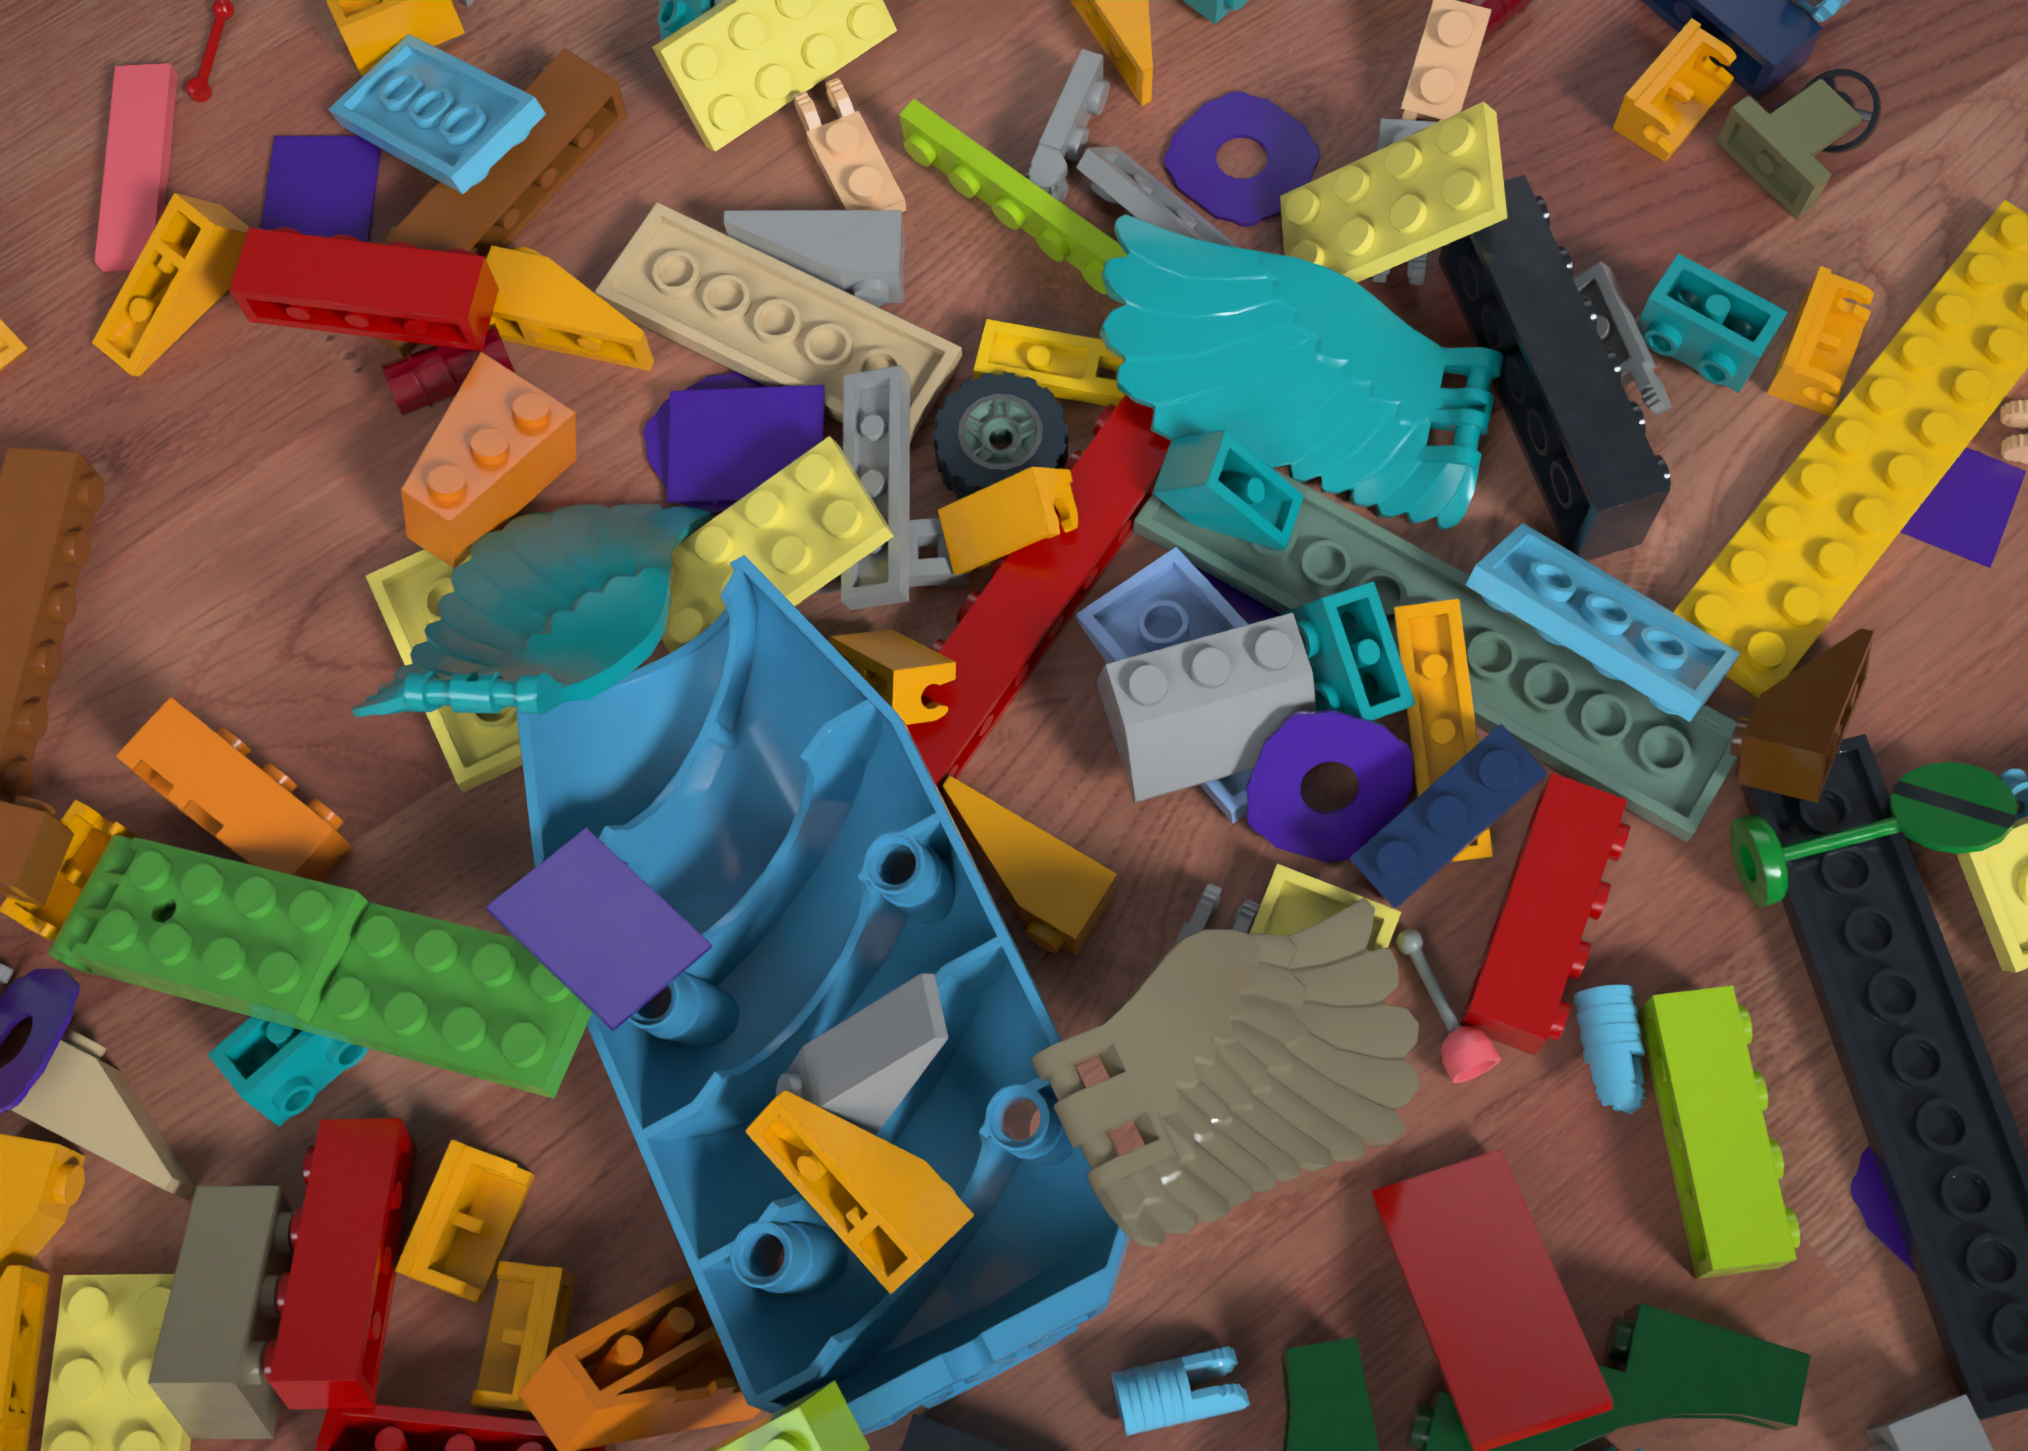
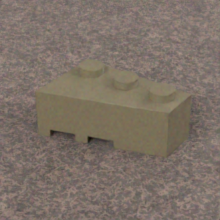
M279 1186L196 1187L148 1384L191 1440L274 1439L278 1394L265 1379L264 1356L269 1341L277 1339L282 1316L277 1302L278 1285L282 1274L290 1272L294 1254L290 1236L291 1220L294 1212Z

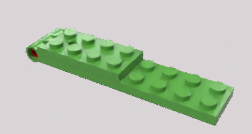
M120 835L112 836L48 951V954L57 961L87 974L108 977L553 1099L557 1094L592 1014V1011L514 937L370 903L357 890L137 837L130 839Z

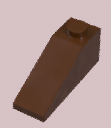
M1860 628L1761 693L1750 719L1739 717L1730 747V754L1740 757L1737 784L1818 803L1867 680L1874 631Z

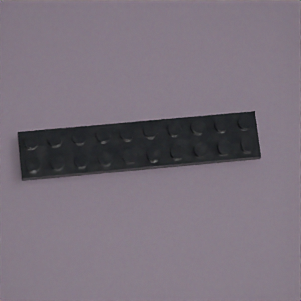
M1866 734L1842 740L1818 803L1740 784L1750 815H1757L1765 819L1775 831L1781 846L1892 817L1889 809L1891 799ZM1738 766V768L1735 770L1737 779H1738V774H1739V766ZM1901 831L1787 861L1789 884L1786 896L1781 901L1959 1394L1967 1395L1979 1420L2028 1409V1156L1904 833Z

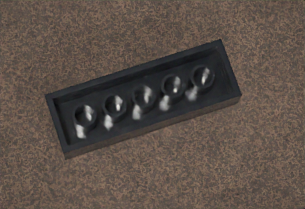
M1525 175L1505 180L1504 190L1507 219L1442 246L1438 261L1476 347L1492 349L1503 355L1504 360L1500 376L1493 379L1492 384L1564 547L1588 561L1642 544L1670 492V472L1665 460L1660 455H1654L1645 436L1646 424L1640 406L1635 401L1630 402L1620 382L1621 368L1616 354L1610 348L1605 349L1596 330L1597 317L1593 304L1588 297H1581L1573 280L1571 257L1564 246L1557 245L1549 228V212L1544 199L1539 195L1534 196Z

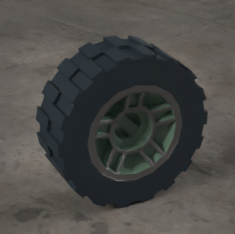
M1003 372V375L982 374L981 378L973 381L969 379L960 384V389L955 393L951 392L945 398V405L942 410L938 409L935 418L936 430H933L938 471L942 472L943 483L949 491L952 489L957 494L958 500L1030 467L1063 469L1068 460V425L1065 423V412L1061 404L1055 402L1054 394L1047 387L1043 389L1037 385V381L1030 377L1021 378L1015 376V373ZM1009 439L1012 440V444L1005 449H996L990 444V442H993L997 445L1006 443Z

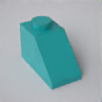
M1226 430L1172 439L1152 492L1192 525L1274 550H1285L1287 548L1304 498L1301 492Z

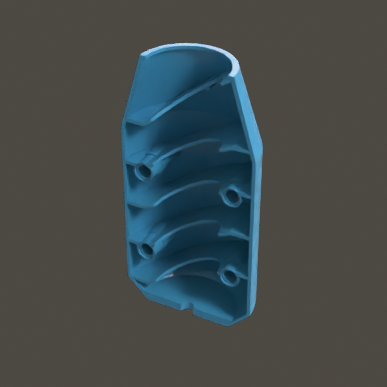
M743 555L730 563L734 572L720 595L726 609L707 629L694 639L661 659L632 671L614 686L590 700L564 702L546 714H522L518 707H516L534 867H537L587 828L618 858L627 862L628 867L671 907L674 906L676 912L712 944V948L615 1031L609 1029L593 1012L587 1027L747 1404L773 1414L835 1380L863 1435L894 1424L921 1405L929 1409L992 1379L1076 1332L1079 1324L1099 1316L1110 1304L1131 1238L1111 1218L1097 1195L1094 1194L1086 1177L1091 1168L1081 1147L1072 1148L1053 1108L1059 1101L1049 1080L1040 1081L1031 1062V1058L1049 1046L1063 1041L905 722L768 578ZM919 974H935L948 1039L876 1136L925 1160L942 1180L953 1188L956 1195L971 1210L974 1216L925 1264L890 1294L749 1137L745 1130L776 1097L779 1077L781 1074L786 1073L805 1044ZM1039 1109L1040 1124L1036 1132L1030 1137V1123L1034 1113ZM1108 1134V1136H1109V1138H1110V1140H1111V1142H1112V1144H1113V1146H1114V1148H1115V1150H1116L1118 1156H1120V1154H1119V1152H1118V1150H1117V1148H1116V1146H1115V1144H1114V1142H1113V1140H1112L1110 1134ZM784 1248V1262L778 1270L777 1260L781 1250Z

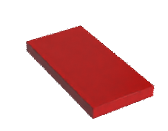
M1501 1149L1371 1191L1373 1204L1472 1451H1487L1612 1410L1613 1399Z

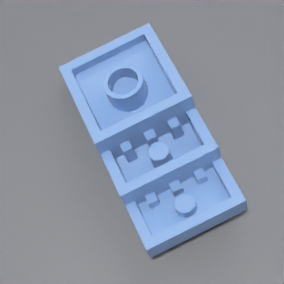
M1177 547L1075 614L1077 622L1107 664L1248 625ZM1253 770L1200 785L1232 824L1247 814L1246 785Z

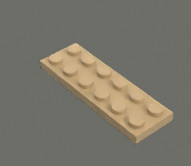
M658 202L654 205L594 292L626 318L767 387L824 385L825 415L843 423L844 375L901 365L910 376V443L963 360L962 347Z

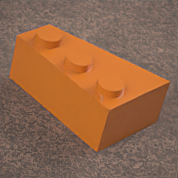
M481 352L401 489L407 538L452 568L457 567L471 555L472 543L487 532L498 531L577 460L576 412Z
M171 696L116 755L121 762L165 800L249 865L324 882L353 849L348 841L337 831L344 823L338 815L316 798H313L306 806L291 794L297 788V785L283 772L269 762L260 769L246 757L252 750L223 726L214 732Z
M692 1274L556 1347L519 1392V1395L558 1451H576L752 1420L762 1411L747 1404Z

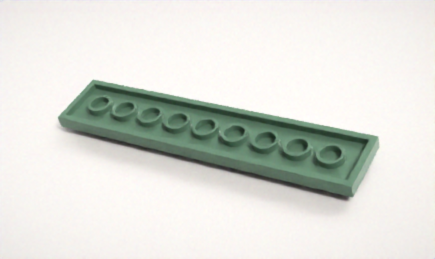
M1274 468L1272 469L1304 495L1285 550H1274L1192 525L1153 493L1135 518L1133 531L1167 551L1177 547L1194 566L1281 615L1286 611L1323 597L1374 581L1399 657L1394 607L1459 599L1475 724L1492 732L1502 723L1530 755L1582 784L1627 799L1626 809L1686 843L1694 835L1738 757L1730 754L1736 721L1705 704L1690 722L1679 715L1668 714L1659 710L1649 701L1646 695L1621 680L1610 679L1602 675L1593 667L1589 660L1566 646H1559L1546 641L1538 634L1535 627L1512 613L1502 612L1489 606L1483 600L1481 594L1465 585L1470 577L1468 574Z

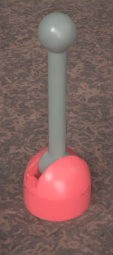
M1413 929L1402 931L1397 937V947L1400 952L1410 956L1449 1031L1447 1038L1442 1044L1440 1054L1443 1066L1452 1083L1465 1082L1489 1071L1501 1061L1492 1041L1484 1031L1472 1026L1460 1025L1421 951L1423 946L1422 936Z

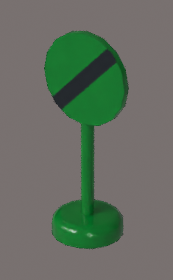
M1950 761L1931 763L1907 772L1894 785L1889 807L1892 814L1890 818L1781 846L1775 831L1765 819L1757 815H1746L1736 818L1731 822L1730 842L1734 863L1742 885L1752 902L1762 908L1773 905L1783 900L1786 896L1789 884L1787 861L1901 831L1910 840L1931 850L1953 854L1980 852L2001 843L2014 829L2018 805L2012 790L1993 773L1970 764Z

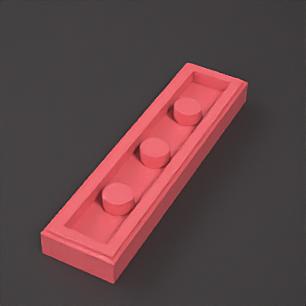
M171 63L115 66L94 260L102 272L132 270L166 208L178 74Z

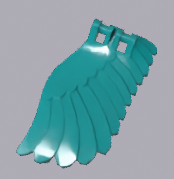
M1126 214L1116 220L1114 231L1118 243L1127 256L1108 259L1104 263L1102 278L1109 298L1124 305L1109 313L1099 334L1107 350L1124 360V363L1119 366L1117 371V389L1134 402L1153 408L1151 431L1172 440L1226 430L1271 468L1288 465L1289 477L1300 483L1321 476V493L1339 494L1350 490L1349 500L1351 504L1360 507L1374 505L1377 518L1391 519L1404 513L1407 515L1408 522L1415 524L1435 517L1437 519L1436 527L1442 531L1456 526L1467 511L1476 487L1482 454L1477 451L1480 436L1485 435L1488 431L1495 400L1494 395L1490 393L1492 380L1498 378L1501 373L1504 360L1501 353L1482 347L1443 348L1411 328L1355 281L1324 266L1296 257L1225 246L1194 239ZM1443 373L1468 376L1466 387L1459 389L1440 388ZM1430 428L1455 432L1453 444L1426 446Z
M586 504L567 506L556 509L552 513H529L512 519L503 530L487 532L471 544L470 561L453 569L451 582L454 592L445 594L440 599L438 608L441 620L427 624L424 630L427 641L416 644L410 653L412 664L398 668L393 676V681L381 684L377 687V693L365 696V702L351 708L353 716L356 718L409 711L433 712L442 706H451L455 713H499L506 707H518L522 714H546L564 702L590 700L614 686L653 653L665 633L669 614L673 551L692 531L711 520V513L701 509L682 506L663 509L660 504H623L614 506L611 509L604 505Z

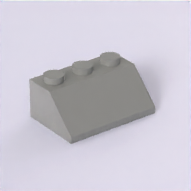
M1293 613L1105 664L1096 680L1133 803L1253 770L1265 739L1277 730L1289 715L1299 711H1316L1313 672Z

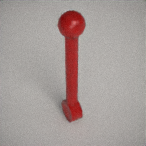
M215 0L212 4V13L215 17L197 77L192 78L186 85L187 93L195 102L207 101L212 95L208 79L225 22L232 18L234 14L233 3L229 0Z

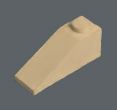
M70 1030L64 1041L60 1040L44 1073L31 1087L22 1102L11 1110L142 1179L189 1201L196 1187L123 1073L100 1060L107 1048Z

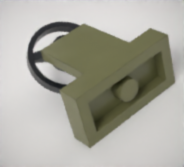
M1850 69L1826 71L1812 79L1801 93L1771 114L1767 113L1748 95L1731 107L1716 142L1797 220L1814 208L1832 175L1814 156L1819 152L1830 154L1848 152L1867 141L1875 131L1880 120V95L1874 84L1857 71ZM1850 77L1865 84L1872 95L1873 112L1856 108L1853 99L1848 94L1837 90L1835 78ZM1860 121L1869 122L1863 133L1853 141L1843 145L1829 146L1859 125Z

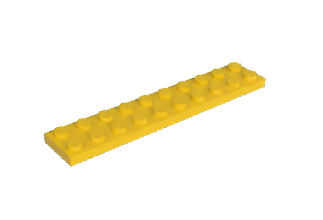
M2004 200L1673 611L1676 615L1741 653L1726 677L1759 699L1761 693L1790 674L2027 370L2028 214L2010 202Z

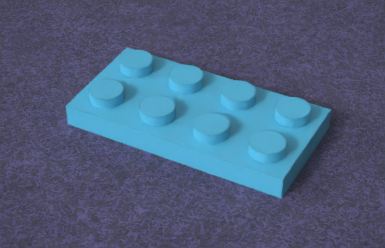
M410 34L328 109L337 122L345 129L461 194H464L469 188L480 183L488 175L490 168L513 146L523 142L530 134L531 129L546 115L534 96Z
M1524 523L1517 527L1475 565L1465 584L1481 594L1483 600L1492 608L1512 613L1535 627L1538 634L1546 641L1555 645L1566 646L1589 660L1593 667L1602 675L1625 682L1646 695L1649 701L1659 710L1668 714L1679 715L1689 722L1728 675L1741 654Z

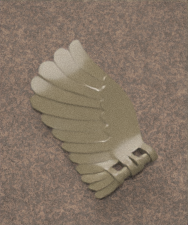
M1365 898L1354 902L1339 913L1289 936L1247 934L1237 930L1205 929L1187 937L1171 948L1151 967L1127 998L1100 1026L1049 1046L1031 1058L1040 1081L1049 1080L1059 1101L1053 1108L1072 1148L1081 1147L1091 1168L1086 1177L1094 1194L1097 1195L1106 1212L1129 1238L1141 1246L1157 1247L1166 1239L1164 1233L1187 1234L1195 1228L1197 1222L1209 1223L1222 1218L1230 1213L1229 1207L1243 1204L1252 1198V1191L1257 1193L1269 1191L1277 1186L1276 1180L1284 1182L1294 1180L1302 1174L1301 1169L1314 1172L1327 1168L1334 1161H1356L1366 1155L1364 1145L1385 1147L1406 1131L1395 1110L1408 1104L1421 1086L1415 1067L1405 1060V1055L1418 1041L1419 1023L1407 1008L1387 1005L1383 1001V999L1399 987L1398 963L1392 951L1388 948L1369 951L1366 948L1372 932L1375 908ZM1099 1055L1109 1075V1079L1085 1088L1076 1067ZM1134 1121L1145 1145L1118 1156L1108 1134Z

